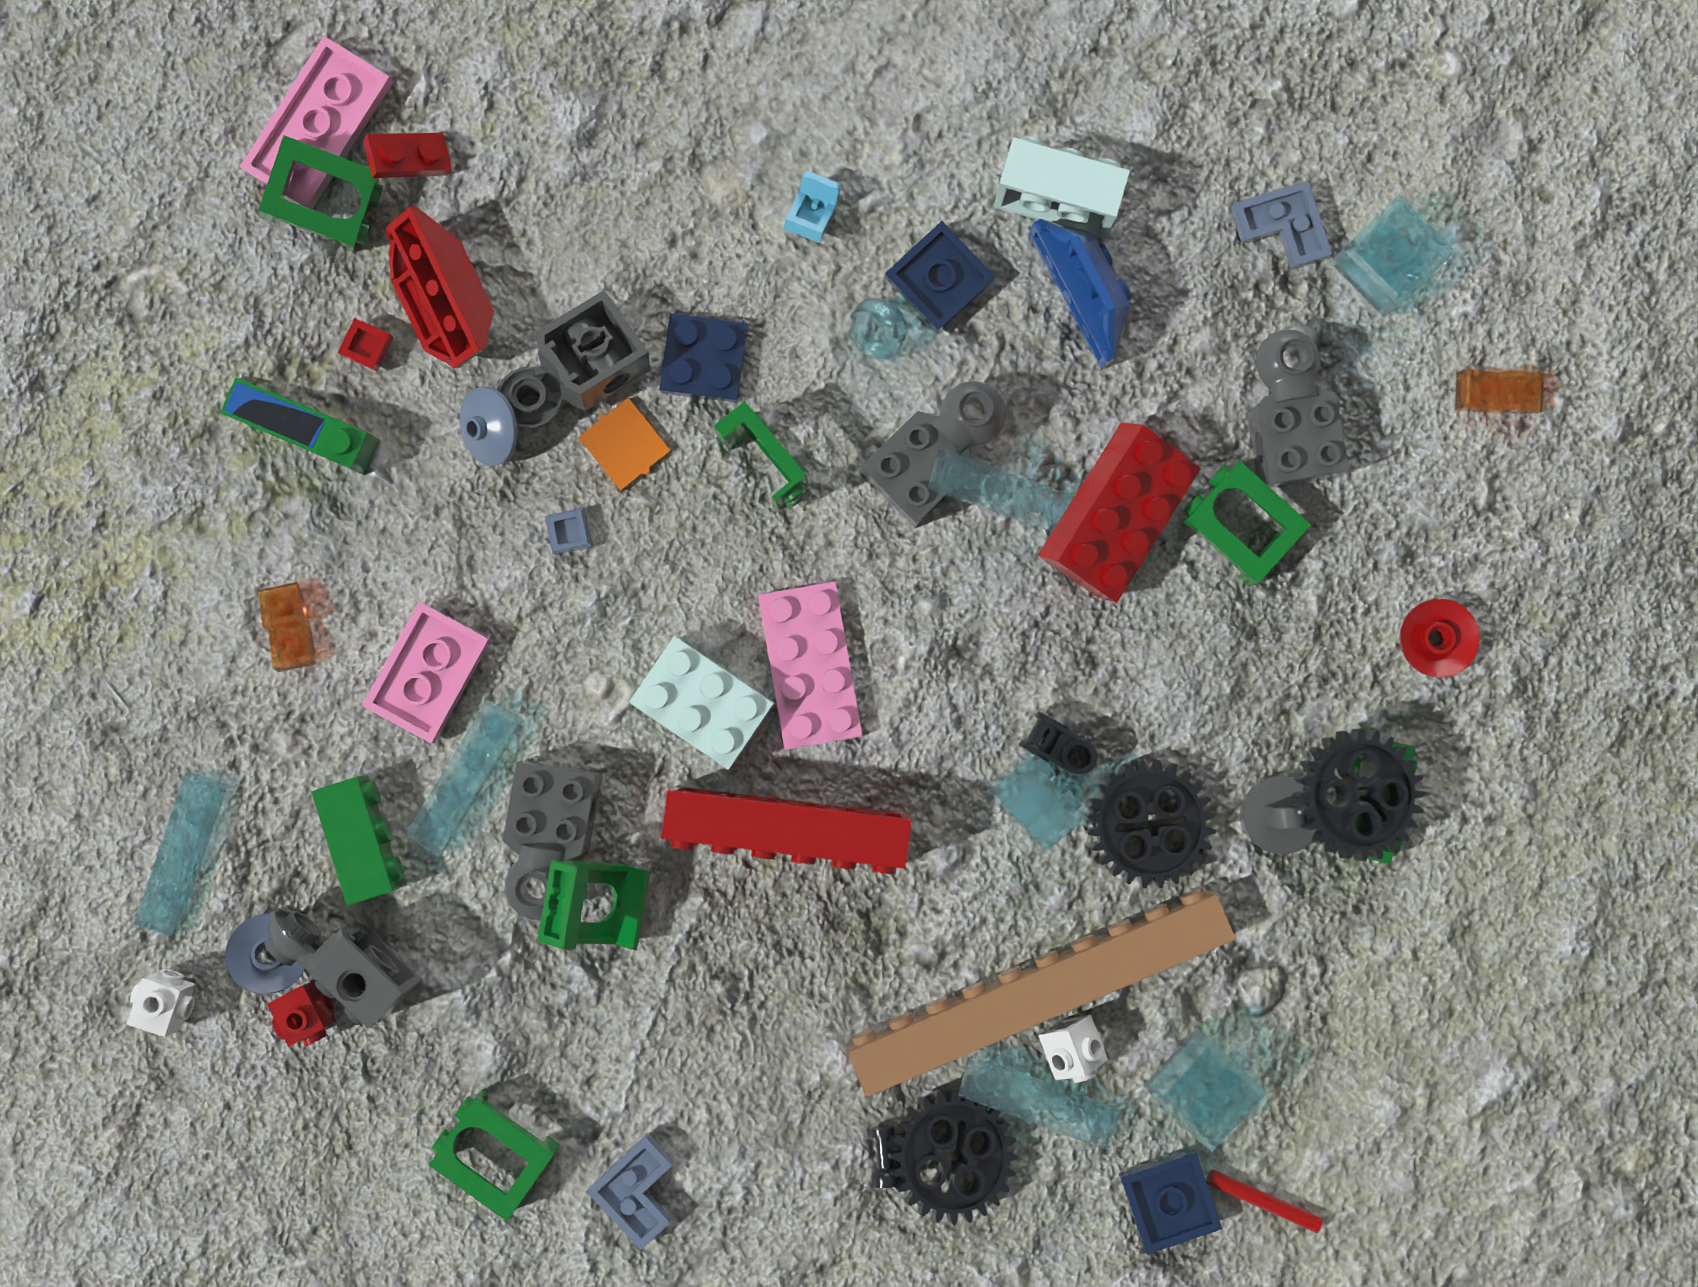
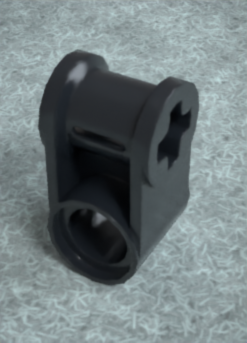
M1038 711L1035 715L1037 721L1027 739L1021 740L1018 746L1069 773L1082 775L1091 772L1098 761V753L1095 746L1068 730L1069 728ZM1046 729H1048V733L1046 734L1041 745H1039L1042 736L1044 735ZM1076 745L1083 746L1088 752V761L1081 768H1074L1068 761L1069 750Z

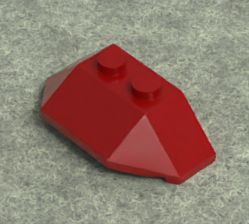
M410 206L386 226L387 238L390 239L388 255L391 283L423 350L435 358L448 363L452 368H460L485 349L494 309L461 241L417 206Z

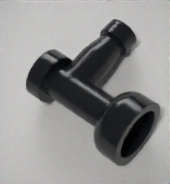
M893 1125L871 1128V1137L876 1139L878 1168L871 1175L872 1187L874 1188L895 1187L903 1179L902 1176H892L889 1173V1170L895 1166L894 1160L889 1158L887 1153L898 1150L899 1147L898 1144L889 1138L892 1135H902V1133L895 1134Z

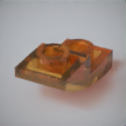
M1463 369L1457 371L1455 410L1485 413H1542L1544 373L1517 370L1491 372Z
M294 582L258 590L262 627L269 633L273 669L277 672L316 665L313 636L300 585Z

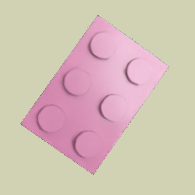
M418 602L362 706L427 742L435 743L492 639L431 606Z

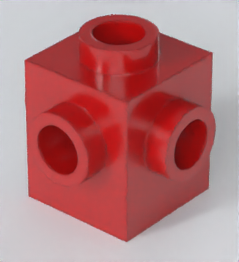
M316 979L267 1003L273 1016L272 1025L274 1031L281 1040H285L288 1047L300 1041L303 1042L305 1047L327 1036L325 1028L336 1022L333 1015L335 1014L334 1003L331 998L324 995L316 987Z

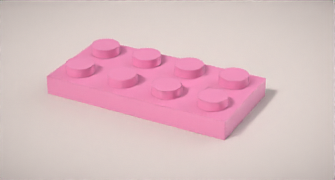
M323 36L240 165V168L267 185L283 135L346 158L392 86L393 80L387 74ZM296 162L285 197L296 204L313 209L333 176Z
M836 582L759 594L758 598L784 749L862 737Z

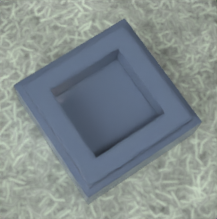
M584 508L545 516L553 555L593 547Z

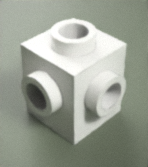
M161 969L159 972L143 977L132 990L130 1002L133 1003L127 1025L163 1037L180 1030L183 1020L188 1019L194 1008L195 997H192L196 984L183 980V974L168 969Z
M1091 1015L1062 1019L1038 1035L1055 1080L1072 1078L1074 1083L1086 1081L1096 1075L1095 1069L1108 1060Z

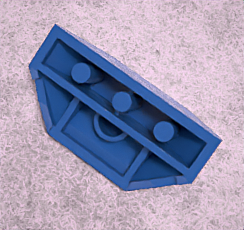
M1039 219L1033 222L1029 234L1102 370L1114 359L1131 306L1129 300H1131L1130 291L1123 279L1117 280L1110 267L1113 265L1112 257L1104 244H1098L1094 235Z

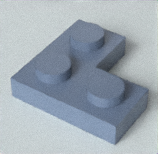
M1309 180L1233 203L1230 207L1241 243H1249L1279 233L1291 270L1328 259L1332 255Z
M647 1132L590 1185L586 1191L640 1250L651 1242L672 1219L646 1190L673 1165L674 1161Z

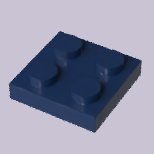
M943 221L938 223L884 275L886 280L937 334L990 286L996 278Z
M670 313L660 392L738 403L748 324Z
M1194 1148L1119 1173L1131 1213L1147 1255L1222 1229L1197 1152Z

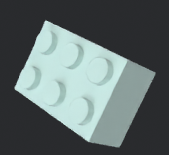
M1026 136L1021 139L1013 137L993 207L1037 220L1043 219L1105 239L1117 217L1130 170L1121 168V164L1111 159L1102 158L1095 161L1082 157L1081 152L1072 148L1064 147L1057 150L1044 146L1041 140Z
M676 636L671 639L629 701L630 704L728 770L736 763L776 704Z

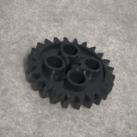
M1351 729L1350 734L1348 731H1336V740L1333 737L1321 738L1324 749L1320 747H1311L1309 749L1314 761H1300V765L1307 771L1306 776L1294 777L1295 781L1304 785L1302 791L1293 793V797L1303 799L1304 805L1298 807L1295 813L1308 816V819L1302 824L1301 828L1304 830L1316 829L1311 841L1320 844L1326 842L1324 846L1326 853L1335 854L1338 851L1339 858L1350 860L1354 856V859L1358 861H1367L1368 855L1371 858L1382 859L1383 850L1386 852H1397L1394 840L1401 842L1409 841V837L1404 831L1405 828L1417 829L1419 826L1411 816L1412 813H1424V809L1415 804V799L1424 797L1426 794L1423 791L1415 790L1414 784L1423 779V776L1411 775L1410 770L1417 762L1416 760L1402 759L1407 748L1405 746L1392 748L1394 744L1392 736L1380 739V733L1377 730L1367 731L1366 734L1364 729ZM1357 757H1360L1363 764L1359 775L1354 770V761ZM1336 768H1337V772L1339 773V775H1340V777H1341L1342 779H1339V778L1335 775V772H1334V771H1335ZM1333 785L1337 795L1334 803L1330 804L1327 792L1330 786ZM1386 785L1390 790V798L1387 803L1382 798V791ZM1375 809L1379 810L1382 813L1383 820H1381L1380 815ZM1361 814L1364 819V827L1361 832H1358L1355 822L1358 815Z
M1157 759L1153 760L1150 769L1147 768L1144 760H1137L1136 771H1133L1128 764L1124 763L1122 764V777L1109 772L1107 774L1112 784L1109 787L1099 783L1096 785L1103 794L1101 799L1089 798V801L1097 807V811L1085 814L1086 818L1095 821V826L1085 830V833L1097 836L1098 838L1089 847L1092 851H1104L1098 862L1101 865L1113 862L1109 873L1114 877L1125 870L1124 882L1129 885L1136 876H1138L1139 885L1142 888H1147L1150 878H1153L1158 888H1163L1165 876H1168L1173 883L1178 884V871L1182 870L1191 876L1193 871L1189 863L1192 860L1201 864L1205 862L1198 854L1199 849H1212V846L1203 840L1204 835L1216 833V830L1206 826L1205 822L1216 817V814L1204 811L1203 806L1208 804L1211 798L1208 796L1198 797L1197 793L1201 790L1203 784L1195 782L1188 785L1191 773L1184 771L1176 776L1177 765L1174 763H1170L1164 771H1162L1161 760ZM1171 790L1176 798L1175 805L1171 810L1163 812L1159 808L1158 798L1163 791ZM1126 796H1132L1137 803V809L1132 816L1122 817L1118 810L1119 802ZM1148 814L1160 820L1179 815L1185 817V820L1181 823L1152 826V833L1142 827L1117 832L1115 829L1118 824L1148 821ZM1178 830L1181 835L1180 846L1175 850L1168 851L1164 845V837L1169 831ZM1138 835L1143 843L1141 852L1135 856H1128L1124 850V844L1129 837Z
M953 1088L949 1089L947 1100L938 1090L933 1092V1103H930L925 1097H919L921 1110L917 1111L907 1107L906 1111L911 1118L909 1122L896 1121V1124L903 1130L902 1135H892L889 1138L899 1145L898 1150L887 1153L889 1158L898 1161L899 1164L891 1168L889 1173L892 1176H902L903 1178L896 1184L895 1189L898 1192L910 1190L904 1202L912 1206L920 1201L917 1213L924 1217L932 1209V1220L936 1223H940L945 1213L948 1222L952 1225H956L959 1213L968 1223H972L973 1220L972 1210H976L984 1217L987 1216L985 1203L989 1201L999 1206L1000 1202L995 1194L997 1190L1003 1192L1010 1191L1009 1187L1003 1182L1004 1176H1016L1013 1170L1007 1168V1162L1018 1159V1155L1007 1151V1147L1014 1144L1016 1138L1003 1135L1010 1127V1123L1007 1121L996 1122L1001 1110L993 1107L986 1111L988 1099L980 1097L973 1105L974 1094L970 1091H965L961 1100L959 1099L958 1091ZM944 1120L947 1125V1133L942 1140L934 1141L931 1136V1128L935 1122ZM963 1120L964 1127L960 1130V1133L958 1135L957 1126L959 1121ZM981 1131L984 1135V1144L980 1150L972 1152L969 1147V1139L974 1132ZM947 1151L960 1153L958 1161L947 1160ZM934 1160L937 1166L935 1176L931 1180L923 1181L920 1175L922 1165L926 1161ZM971 1171L974 1176V1183L969 1190L961 1192L958 1186L959 1178L964 1172ZM947 1178L948 1188L945 1192H942L941 1187Z

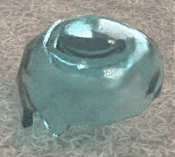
M869 297L859 303L850 315L852 324L848 330V336L858 350L870 358L883 361L896 355L907 336L906 319L896 305L887 299Z

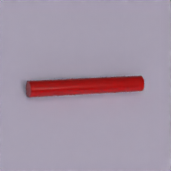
M1212 1169L1207 1176V1185L1312 1232L1318 1233L1322 1227L1323 1219L1216 1170Z

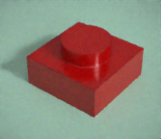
M354 318L337 353L378 372L394 337Z

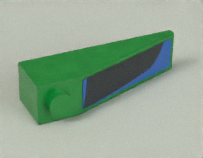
M236 377L220 411L225 416L365 475L380 439L366 431Z

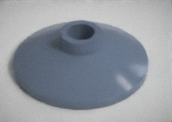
M484 386L471 390L463 400L460 410V430L463 441L470 454L480 463L488 466L503 464L511 457L517 443L518 429L514 411L506 397L492 387Z
M272 914L257 915L240 924L230 936L225 950L226 967L232 979L241 988L256 994H273L283 991L293 985L305 970L297 961L292 966H287L277 959L270 963H264L260 960L261 953L267 950L265 941L270 937L268 925Z

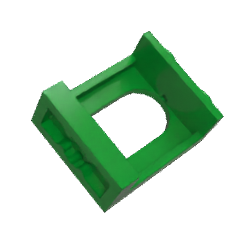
M283 135L258 212L262 219L275 224L277 220L346 245L348 246V251L354 252L356 243L365 244L371 222L364 219L369 206L377 208L383 185L377 183L378 178L371 177L370 168ZM296 162L347 181L355 186L361 197V206L358 212L350 218L339 219L284 199Z
M745 401L713 426L719 439L729 451L749 435L788 481L784 487L771 496L778 510L785 505L788 509H791L807 496L805 492L809 486L807 475Z
M1241 461L1230 468L1224 464L1208 481L1213 485L1204 497L1198 493L1184 507L1182 511L1187 516L1180 522V525L1183 528L1188 525L1193 528L1241 572L1238 577L1248 586L1259 584L1311 524ZM1231 488L1245 493L1281 526L1278 532L1257 555L1215 517L1213 510L1214 500L1223 490Z
M551 860L537 941L562 950H576L577 944H616L631 950H637L651 871L620 863ZM587 883H606L612 888L614 894L612 909L600 921H581Z
M483 1090L475 1099L468 1096L459 1107L454 1116L460 1121L452 1132L445 1128L435 1141L431 1150L436 1152V1155L429 1163V1166L505 1221H508L561 1144L550 1136L541 1141L484 1099L488 1092ZM469 1127L483 1129L529 1162L507 1194L457 1157L454 1149L455 1140L463 1129Z

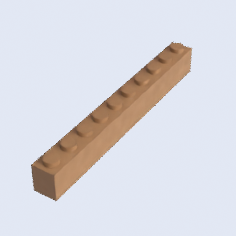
M1203 888L1189 891L1180 897L1182 902L1169 908L1166 904L1154 906L1144 912L1145 918L1134 923H1131L1129 919L1122 920L1107 928L1108 934L1094 939L1093 935L1082 937L1071 943L1073 949L1059 955L1056 950L1038 956L1035 959L1036 964L1024 970H1021L1020 966L1012 967L1001 972L998 975L1000 980L986 986L984 982L972 984L962 990L963 996L951 1001H948L947 997L937 999L925 1006L926 1011L912 1017L910 1013H905L888 1022L890 1027L875 1033L874 1029L871 1028L852 1037L853 1043L848 1044V1055L866 1098L1236 940L1217 894L1209 890L1204 892Z

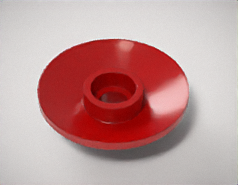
M1431 599L1416 605L1405 616L1400 628L1399 642L1403 656L1415 670L1426 676L1442 678L1456 675L1472 663L1479 649L1480 634L1476 620L1464 606L1449 599ZM1433 631L1437 632L1440 636V642L1436 646L1432 645L1429 641V635Z

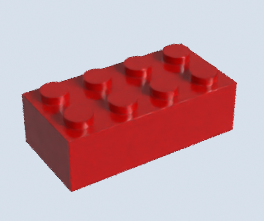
M1121 422L1037 556L1095 597L1117 603L1201 468L1144 424Z

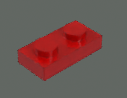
M444 133L367 134L363 140L372 178L448 176L452 171Z

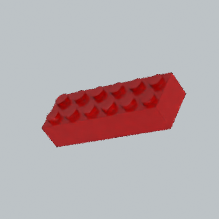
M674 786L667 790L661 839L671 840L670 847L694 850L698 844L711 845V852L734 855L735 851L739 848L752 850L751 857L774 860L777 853L792 855L791 862L814 865L816 858L832 860L831 866L835 868L853 870L856 869V863L870 864L872 872L896 874L897 868L906 869L911 818L909 814Z

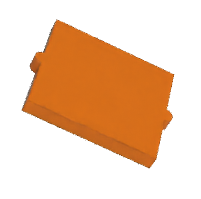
M629 398L607 415L601 414L599 416L600 420L578 437L620 491H623L641 475H649L650 468L672 452Z

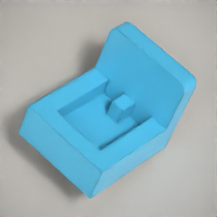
M805 171L799 193L785 219L784 230L820 243L836 211L841 185L826 177Z

